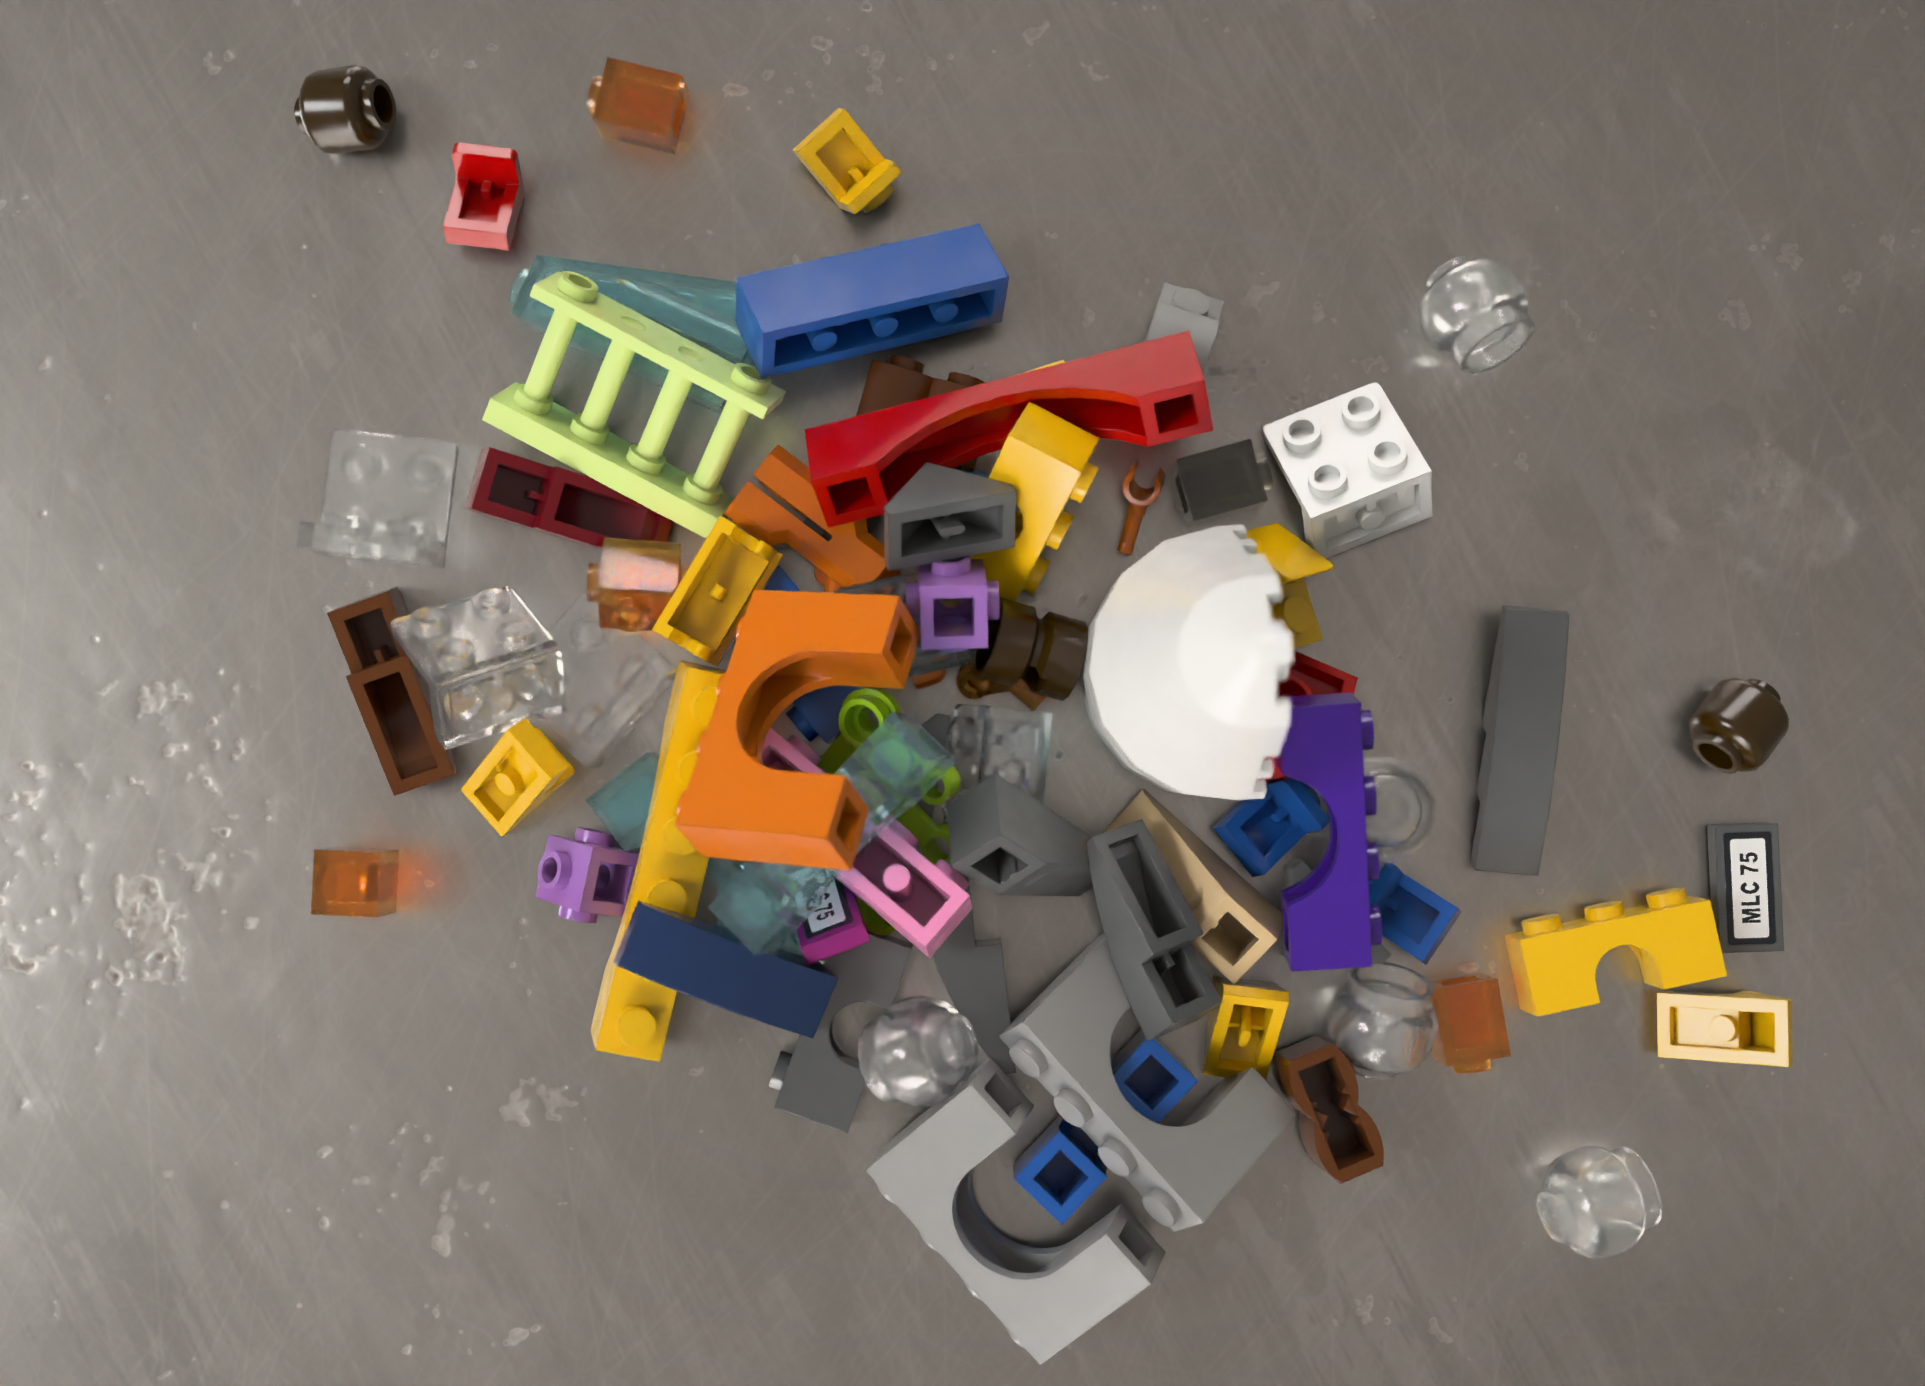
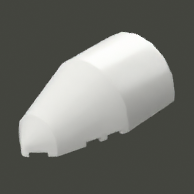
M1243 524L1215 526L1164 540L1120 575L1108 590L1088 625V645L1079 675V684L1091 728L1123 768L1166 792L1231 800L1265 798L1267 791L1264 778H1271L1274 769L1272 759L1264 760V758L1279 756L1289 728V697L1278 698L1277 681L1287 680L1288 664H1293L1292 638L1290 631L1285 630L1282 620L1272 621L1271 603L1281 602L1282 592L1277 573L1264 554H1256V542L1254 539H1247L1246 528Z

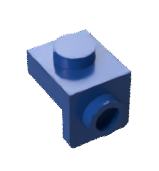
M1291 777L1265 781L1267 791L1265 798L1242 800L1213 828L1252 877L1265 875L1305 834L1321 831L1330 823V818L1320 807L1321 801L1318 794L1311 786Z
M1389 861L1379 871V880L1369 881L1370 906L1378 905L1382 937L1427 965L1461 914L1459 908L1405 875L1399 867Z

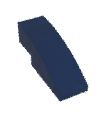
M639 900L613 961L620 968L695 999L810 1038L815 1036L838 980V977L820 962L808 965L805 957L764 945L752 935Z

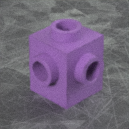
M971 556L918 565V583L905 584L906 608L915 623H919L921 650L960 652L970 648H988V620H999L998 581H986L983 559H971Z
M577 827L575 838L549 834L545 854L541 858L538 867L539 882L535 897L560 905L558 916L573 921L596 923L598 914L623 917L639 853L613 846L615 834L600 830Z

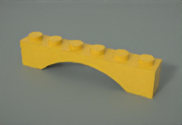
M679 659L664 721L657 772L641 849L621 924L604 971L590 1029L595 1050L660 1062L677 991L620 968L613 961L638 900L695 918L709 857H703L675 826L677 804L680 795L688 787L697 760L699 738L703 731L708 728L717 701L718 681L727 670Z

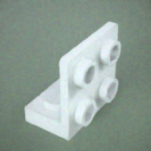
M1371 383L1263 427L1264 440L1301 505L1305 542L1323 557L1329 558L1433 517L1431 469L1380 384Z

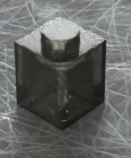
M1251 439L1176 459L1170 467L1187 528L1258 509L1268 501L1266 490L1273 489V478L1267 457L1264 452L1255 454Z

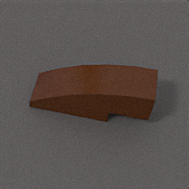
M398 586L328 612V617L351 671L346 676V679L393 795L396 796L455 775L457 771L437 697Z

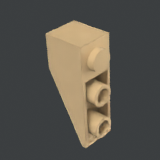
M1143 788L1103 833L1143 819L1204 933L1192 943L1193 948L1235 984L1278 940L1282 930V912Z

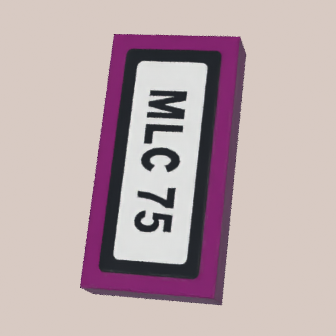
M801 866L781 874L799 944L808 965L870 941L856 895L826 869Z

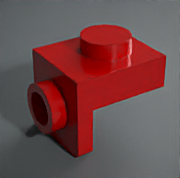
M455 143L452 160L456 181L443 223L446 243L509 250L525 193L518 153L514 149L493 145Z

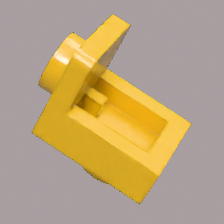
M842 108L835 110L792 150L837 206L853 214L858 213L860 210L868 213L880 206L894 190L890 183L902 172L894 161L887 160L881 155L849 113Z

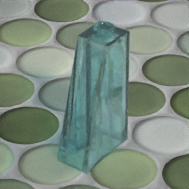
M536 255L530 270L523 268L519 272L510 291L509 301L514 304L510 313L523 326L545 335L554 309L530 296L533 285L558 271L575 272L594 281L598 286V292L718 356L734 364L746 363L752 365L753 363L752 357L736 326V282ZM578 322L569 347L603 362L612 339ZM636 352L627 373L662 388L669 372L667 368ZM692 383L686 397L687 400L720 415L727 401L695 383Z

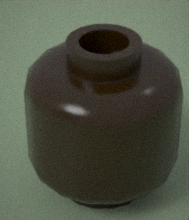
M350 65L315 71L307 76L300 89L299 98L295 102L294 114L298 127L305 135L309 136L315 146L324 153L342 154L375 149L386 140L389 130L394 127L396 104L391 89L383 79H379L367 67Z
M1732 678L1721 680L1690 718L1689 733L1693 740V750L1696 755L1711 768L1727 774H1733L1737 771L1757 770L1766 762L1789 728V717L1780 702L1781 698L1778 692L1768 683L1758 679L1743 680Z

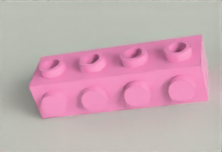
M770 727L763 746V766L775 770L825 774L817 767L822 761L821 758L807 744L795 735H792L786 741ZM851 782L866 805H868L870 799ZM869 811L852 870L824 869L926 956L931 958L973 909L970 895L965 891L970 884L956 869L952 868L944 860L939 859L933 865L915 849L920 843L919 840L897 820L890 817L883 823Z

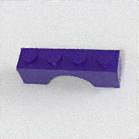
M1352 693L1288 696L1290 701L1289 728L1278 757H1274V761L1283 775L1304 782L1324 798L1330 817V836L1325 853L1314 870L1301 881L1281 890L1284 956L1291 972L1372 967L1371 946L1382 944L1380 910L1378 905L1370 906L1369 881H1378L1380 871L1376 841H1367L1366 816H1374L1377 811L1374 777L1364 776L1363 750H1373L1374 747L1372 713L1370 710H1361V702Z

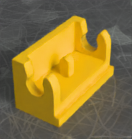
M720 516L652 630L688 650L698 658L718 667L736 637L738 622L746 614L753 590L765 589L784 556L764 541L754 538L736 524Z

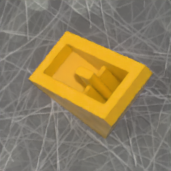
M1213 975L1212 983L1222 1003L1208 1013L1202 1074L1228 1078L1254 1067L1266 1080L1289 1004V992L1272 982L1239 979L1233 984L1226 977Z

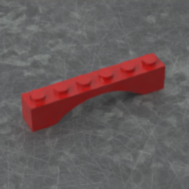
M1189 331L805 429L810 481L827 527L831 528L884 514V507L926 462L953 469L979 456L1001 450L1028 402L1101 439L1121 440L1147 447L1214 431L1205 380Z

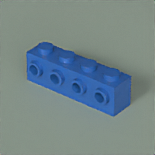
M975 224L736 277V326L761 379L1000 323L1003 319L1009 275L980 224Z

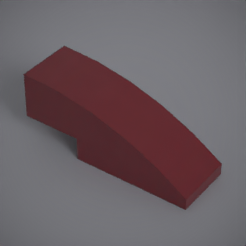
M492 447L481 449L464 509L656 566L661 564L673 523L672 520L591 477L557 466L551 467Z

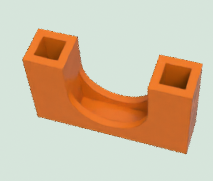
M753 590L746 614L740 618L737 625L736 644L727 671L721 675L718 681L717 701L708 728L703 731L698 741L697 760L688 787L680 795L677 804L675 826L703 857L852 870L869 812V807L846 775L783 771L763 766L762 758L763 746L768 731L779 714L793 701L813 690L828 686L905 688L920 637V630L900 596Z

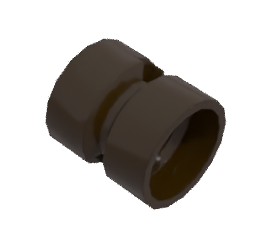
M999 597V620H988V648H975L974 675L1011 687L1021 679L1024 681L1026 691L1064 701L1074 689L1085 660L1088 645L1087 623L1053 612H1048L1040 619L1037 617L1035 607Z

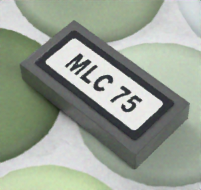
M1778 823L1707 825L1710 901L1722 953L1784 951Z

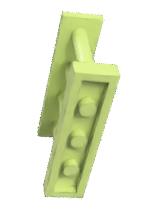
M558 271L535 283L530 296L554 309L526 384L515 382L491 397L482 420L690 531L707 538L720 516L729 520L724 513L734 500V497L724 493L719 482L749 414L751 413L764 419L782 402L786 391L771 384L770 377L761 379L755 366L746 363L734 364L598 292L597 284L586 276L570 271ZM580 322L612 339L583 412L575 414L555 403L550 392L576 326ZM636 352L667 368L669 372L639 443L632 444L611 433L606 423ZM695 383L727 401L696 472L689 474L666 462V457L662 453L691 385Z

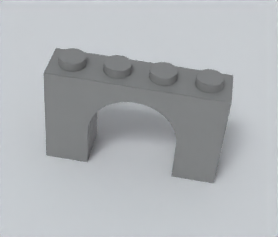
M1103 933L999 1037L1010 1048L1009 1054L1014 1064L1026 1075L1036 1078L1054 1097L1053 1102L1058 1113L1068 1123L1080 1127L1097 1145L1098 1154L1102 1162L1115 1174L1125 1177L1143 1197V1206L1150 1216L1160 1224L1170 1227L1175 1232L1203 1223L1296 1117V1114L1254 1067L1223 1079L1181 1126L1173 1127L1158 1124L1138 1113L1120 1092L1111 1068L1110 1047L1112 1036L1117 1023L1131 1005L1114 965L1105 933Z
M989 1058L887 1142L866 1169V1172L876 1182L881 1194L888 1201L896 1204L918 1228L924 1242L931 1249L939 1252L962 1277L968 1291L974 1297L982 1300L1005 1325L1011 1339L1020 1347L1025 1348L1041 1365L1152 1283L1166 1251L1123 1204H1120L1071 1242L1051 1248H1035L1019 1244L1002 1235L987 1221L974 1196L972 1185L973 1169L1017 1133L1034 1107L1030 1100L992 1058Z

